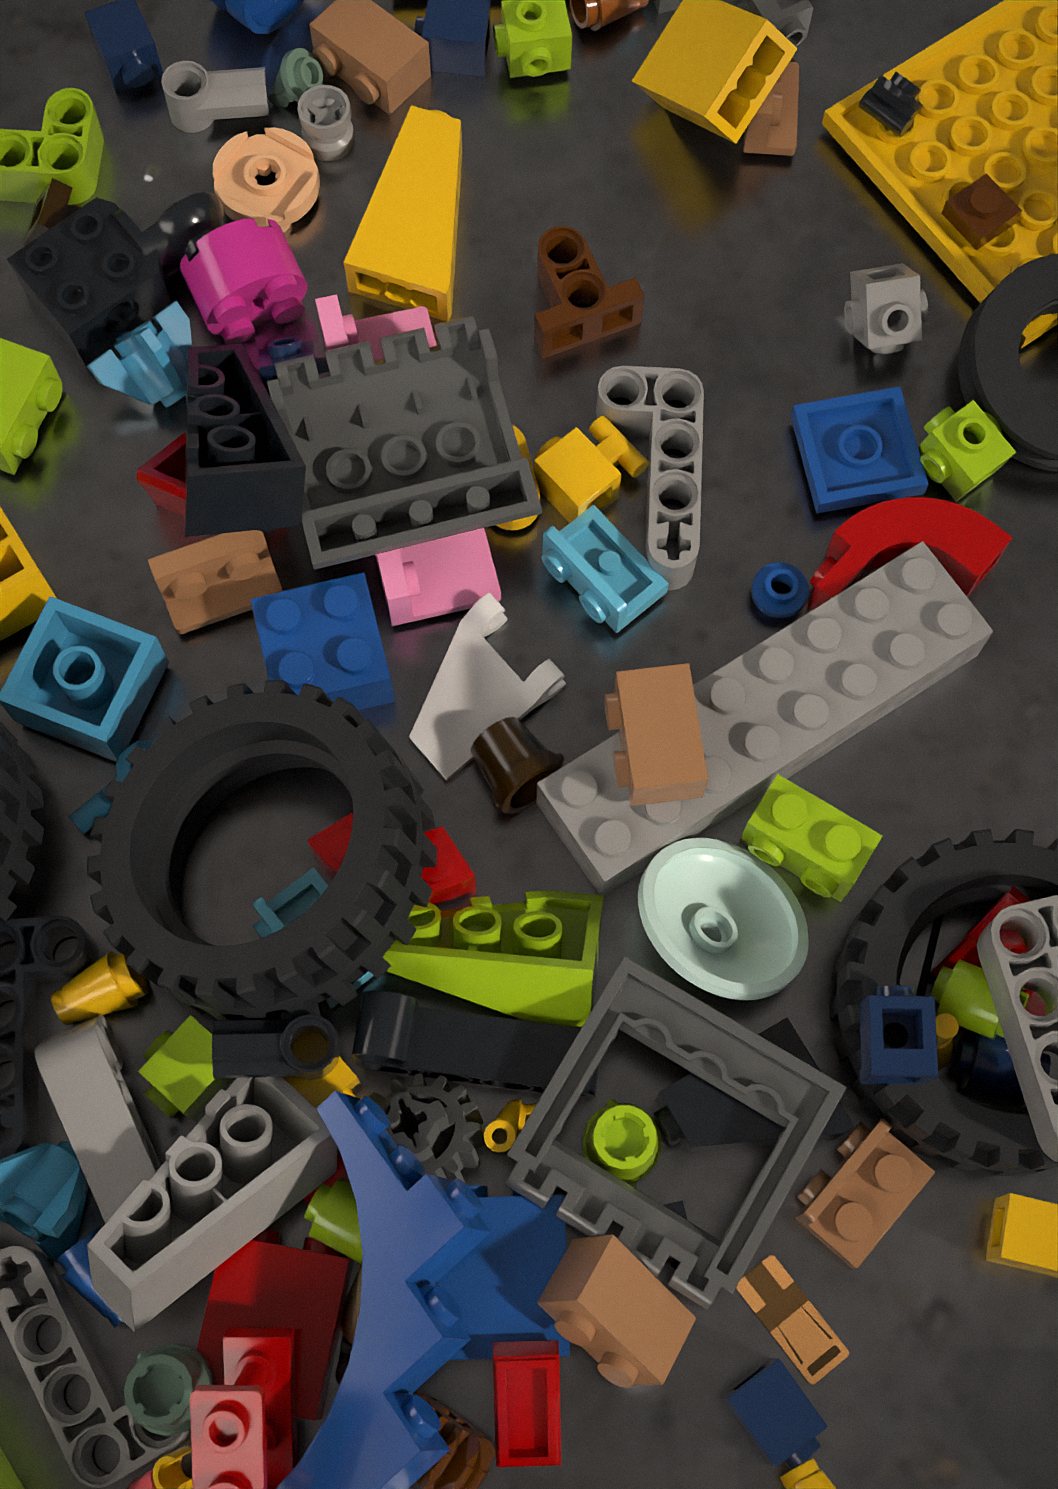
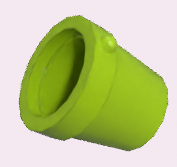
M609 1099L607 1106L597 1110L587 1121L582 1135L583 1157L634 1188L638 1181L644 1179L655 1168L662 1151L661 1132L655 1119L643 1108L630 1103H617L615 1099Z

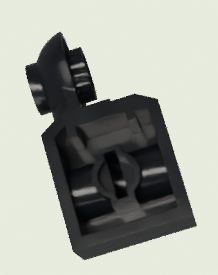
M208 192L191 194L169 206L156 223L142 232L116 203L96 197L7 258V261L28 297L82 363L87 366L107 350L112 349L117 342L116 338L121 334L131 332L149 320L152 321V317L173 303L171 276L180 270V263L185 254L190 262L199 253L196 245L199 239L226 224L225 209L215 194Z

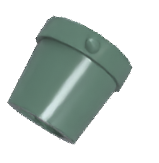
M178 1344L155 1347L148 1353L140 1351L137 1354L138 1362L127 1376L124 1388L125 1404L137 1423L152 1433L168 1436L189 1431L191 1429L190 1395L197 1385H215L214 1372L207 1359L192 1347Z

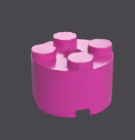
M254 218L241 219L225 224L207 233L196 242L199 253L190 262L186 254L181 260V273L208 330L213 334L221 335L227 345L240 344L247 341L255 334L254 327L273 319L278 324H285L297 319L305 310L301 301L307 292L308 285L280 225L275 220L267 219L269 227H258Z

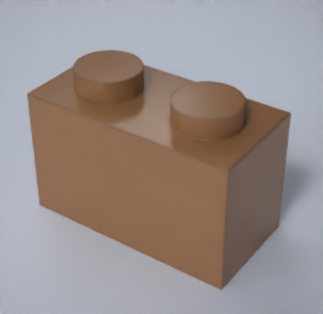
M335 0L309 24L313 46L312 54L322 70L331 76L336 74L352 86L354 92L362 101L367 104L374 103L389 115L431 77L429 42L372 0Z
M689 663L616 672L613 693L604 694V705L608 730L619 729L622 751L613 752V767L617 788H628L630 806L703 798L708 783V774Z
M614 1235L572 1239L537 1301V1304L556 1321L554 1326L557 1332L566 1340L585 1349L599 1363L597 1368L603 1377L613 1384L624 1388H630L633 1385H663L696 1320V1317Z

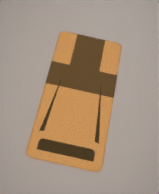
M768 1256L741 1278L736 1289L810 1384H816L848 1357V1349L775 1256Z

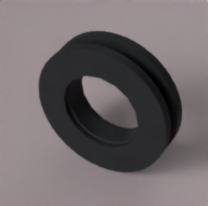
M1051 254L1027 262L1015 269L979 304L969 319L961 339L958 372L961 391L966 405L974 400L982 411L991 414L1001 427L1003 437L1016 451L1012 457L1032 467L1058 472V409L1053 408L1034 393L1022 373L1018 352L1022 332L1030 321L1041 315L1058 313V254Z

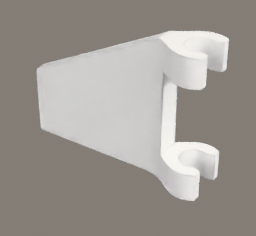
M491 593L479 599L460 621L409 736L410 740L446 781H449L474 760L470 749L473 742L485 729L507 717H515L521 720L530 711L553 698L566 686V682L563 680L564 674L550 659L540 664L523 682L485 640L484 637L498 630L508 620L503 614L505 609Z

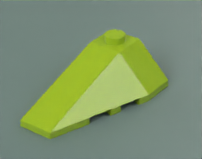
M539 890L525 892L524 902L492 905L489 896L469 898V907L439 910L436 905L428 902L427 907L414 905L407 920L417 930L408 945H405L395 940L382 958L391 965L387 972L518 1019L562 1026L583 1027L593 1010L604 895Z

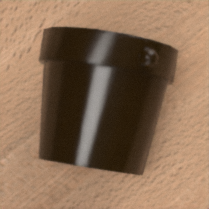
M515 717L504 718L489 726L476 738L470 749L473 758L493 791V799L495 800L493 808L496 810L501 809L507 814L521 812L536 804L537 783L565 766L563 764V754H555V752L548 750Z

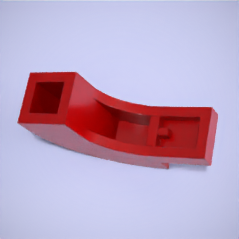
M907 497L875 504L856 513L834 531L825 554L828 559L818 568L809 582L815 589L808 608L811 611L922 541L967 597L1000 560L1013 537L983 515L950 501L927 497Z

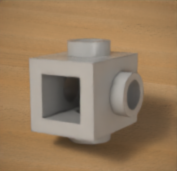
M903 263L850 272L851 300L846 301L844 307L846 327L850 334H853L856 339L868 349H871L872 352L881 354L898 352L904 349L905 343L922 341V322H926L928 319V301L924 290L920 289V275Z

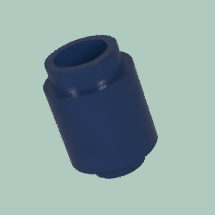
M973 1032L970 1039L966 1037L959 1039L953 1057L952 1072L961 1075L960 1084L962 1088L1022 1104L1025 1101L1005 1038L996 1035L994 1040ZM1042 1052L1040 1056L1041 1066L1049 1076L1051 1066L1050 1055Z

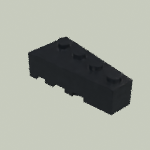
M243 344L188 347L185 537L252 530L267 532L283 527L301 526L306 465Z

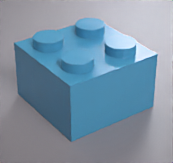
M50 596L0 691V704L16 723L117 762L119 755L129 745L166 670L169 660L157 637Z

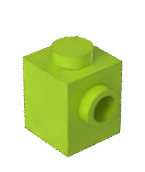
M191 1015L174 1033L167 1030L151 1043L143 1056L147 1062L138 1071L152 1084L143 1093L150 1101L170 1118L180 1110L193 1121L205 1109L206 1105L218 1091L223 1089L232 1079L213 1078L212 1034Z

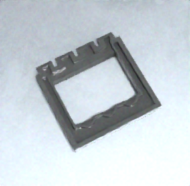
M624 956L509 1150L507 1156L517 1161V1164L505 1185L543 1209L556 1187L561 1188L567 1192V1195L556 1212V1217L588 1237L604 1236L612 1221L621 1225L623 1229L617 1239L656 1278L669 1256L678 1260L679 1264L667 1285L708 1310L720 1288L733 1294L847 1087ZM619 1029L784 1127L734 1220L725 1232L722 1241L555 1140L608 1047L616 1038Z

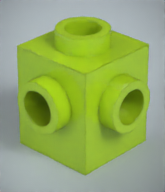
M565 0L501 1L502 24L493 25V36L497 58L506 57L510 78L521 76L535 77L549 72L571 69L572 32Z
M974 400L957 413L948 406L933 417L923 427L928 436L918 446L921 456L920 462L923 464L925 473L933 481L941 483L956 502L994 474L1016 453L1003 437L1001 427L991 414L982 411Z

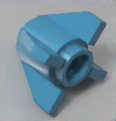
M174 301L152 317L160 330L157 331L149 320L131 332H125L116 338L117 342L114 344V347L121 355L119 359L109 349L87 365L100 385L148 405L161 401L165 407L174 404L186 395L188 347H192L190 319L177 301Z
M60 1141L58 1145L44 1142L0 1159V1222H7L23 1235L36 1240L35 1244L55 1263H59L56 1259L77 1242L89 1188L71 1143Z

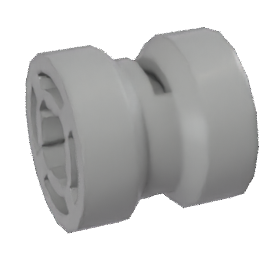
M332 85L311 87L302 94L298 101L297 110L302 126V138L309 145L314 158L321 161L341 159L350 152L355 138L348 96L341 89Z

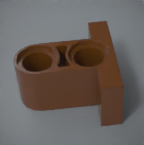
M562 225L552 227L543 233L538 243L537 278L550 308L535 313L534 342L542 359L641 324L644 293L636 277L608 287L585 238L579 231ZM567 260L569 261V263L560 264L555 263L554 261ZM586 303L591 305V307L579 308L574 306V304Z

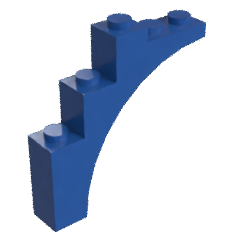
M334 1091L317 1107V1110L341 1152L356 1199L363 1251L361 1306L349 1363L330 1412L299 1464L276 1489H408L450 1451L438 1432L441 1429V1422L436 1412L423 1398L413 1395V1392L471 1340L458 1321L462 1317L458 1304L446 1290L435 1284L488 1236L491 1231L478 1214L483 1207L471 1188L458 1178L450 1180L426 1174L423 1165L417 1157L402 1145L397 1146L389 1135L386 1128L390 1126V1121L377 1103L367 1096H363L360 1099Z

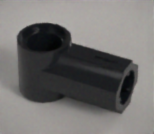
M307 1014L296 1019L213 1022L212 1065L214 1079L298 1076L302 1079L315 1080L323 1078L332 1072L338 1063L340 1045L337 1031L331 1022L322 1016ZM304 1033H319L329 1042L328 1052L318 1062L304 1063L293 1054L294 1043Z

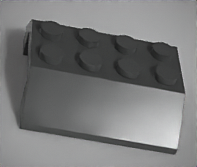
M474 316L436 324L435 330L439 345L433 347L428 345L424 327L380 338L384 358L375 361L369 341L324 351L329 372L318 374L313 354L274 363L278 379L267 381L271 400L306 465L302 524L314 570L542 514V507L527 457H521L500 385L498 357L490 329L478 331Z

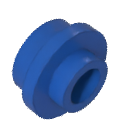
M775 562L764 566L757 572L752 583L751 594L755 605L763 613L774 618H786L798 613L803 608L808 598L809 585L805 575L797 567L788 563ZM776 581L783 582L790 587L791 591L787 594H778L773 591L771 584Z

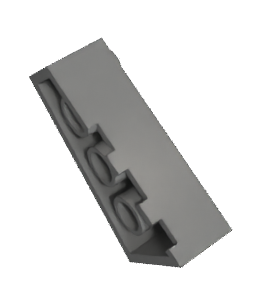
M282 1077L236 1078L226 1091L220 1089L206 1105V1115L185 1138L181 1135L165 1153L166 1161L149 1181H141L87 1244L92 1288L134 1332L153 1319L337 1172L338 1146L318 1110Z

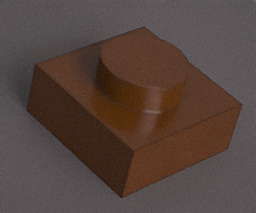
M986 173L945 202L941 214L975 250H978L1016 224L1022 210Z

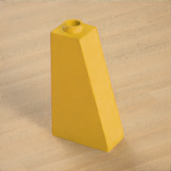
M413 105L410 106L345 257L344 269L348 292L403 309L424 306L428 310L429 317L446 322L449 321L453 303L463 153L460 119L453 118L440 110H426Z

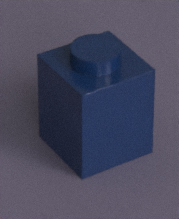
M116 0L84 12L95 48L116 93L133 87L144 86L148 82L162 77L163 70L155 42L136 0Z
M428 0L425 16L417 15L414 32L429 42L431 72L485 77L491 39V1Z
M770 1358L720 1397L765 1462L776 1468L785 1462L789 1469H793L807 1460L821 1447L816 1436L828 1426L779 1358Z

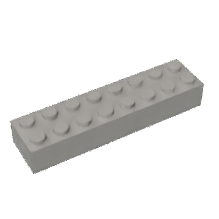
M922 541L693 685L708 774V783L703 798L630 806L628 788H617L614 775L613 752L622 751L618 732L538 782L536 804L597 893L606 896L645 871L653 858L663 848L680 840L696 838L766 793L777 774L786 779L977 657L993 633V630Z

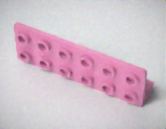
M337 294L315 299L326 351L369 341L375 361L384 358L380 338L423 327L429 347L437 346L428 310L424 306L354 321L353 314L342 316ZM484 528L375 555L392 626L471 609L479 599L488 593H491L498 602L501 600V590Z

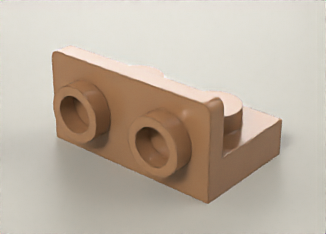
M789 61L745 129L743 153L788 156L795 154L797 147L799 64L797 62Z
M258 530L222 533L147 559L154 580L166 603L173 626L178 634H184L252 610L250 599L283 591L263 532Z
M884 1118L873 1123L870 1128L860 1121L837 1148V1151L845 1158L829 1176L820 1169L797 1196L805 1206L795 1219L852 1270L860 1266L935 1173L933 1169L889 1132L892 1125Z

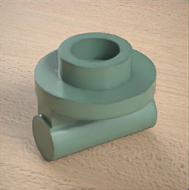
M296 48L284 55L269 94V101L273 105L285 108L289 102H298L302 94L311 87L323 85L322 68L311 52L304 48Z

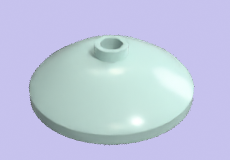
M689 838L674 842L663 848L645 869L638 890V907L643 927L660 956L687 981L720 997L735 1000H757L780 992L799 974L804 966L809 949L808 927L803 910L796 896L782 877L751 852L717 839Z

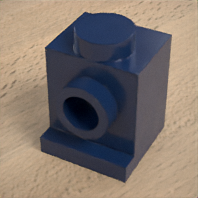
M888 985L875 988V995H868L859 1004L862 1069L859 1071L860 1084L926 1085L938 1077L934 996H915L914 987L904 985ZM885 1027H895L901 1032L903 1044L900 1048H892L884 1042L883 1029Z

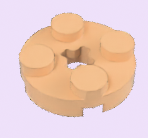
M264 128L265 134H256L248 137L247 131L237 134L221 147L214 159L213 178L215 194L222 202L225 213L232 220L254 218L258 227H269L267 219H271L280 225L284 233L290 228L291 223L298 221L307 214L317 199L320 178L318 167L314 161V155L309 145L302 138L281 128ZM271 171L276 173V182L265 186L258 185L255 178L256 175L259 174L266 177Z

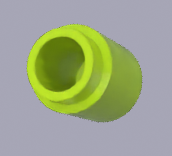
M961 959L958 960L954 969L943 966L930 995L934 996L935 1002L939 1004L937 1016L948 1013L953 1015L957 1019L959 1026L992 1040H994L996 1035L1005 1038L983 969ZM1020 990V1002L1025 1009L1029 994Z
M339 1178L332 1188L322 1183L314 1194L304 1215L305 1219L312 1222L309 1236L362 1265V1243L356 1199L351 1183L342 1178Z

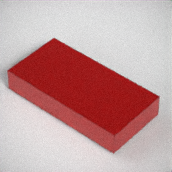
M559 1340L493 1342L496 1467L561 1465Z

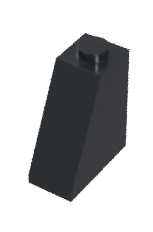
M788 1017L758 1034L820 1071ZM693 1073L661 1090L655 1099L660 1109L655 1111L653 1116L659 1129L671 1146L680 1142L686 1154L775 1146L779 1135L784 1130V1127ZM838 1102L817 1142L835 1140L855 1127L840 1102Z

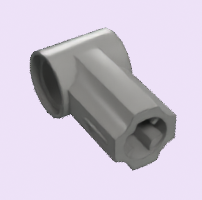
M184 60L175 62L167 67L162 75L161 83L171 122L177 129L183 132L196 133L210 127L213 121L217 119L270 116L265 67L206 71L202 65L194 61Z

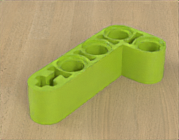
M65 88L55 92L46 103L41 131L0 129V201L36 203L52 178L73 187L67 205L85 202L94 194L98 183L104 136L93 102L87 93L76 88Z

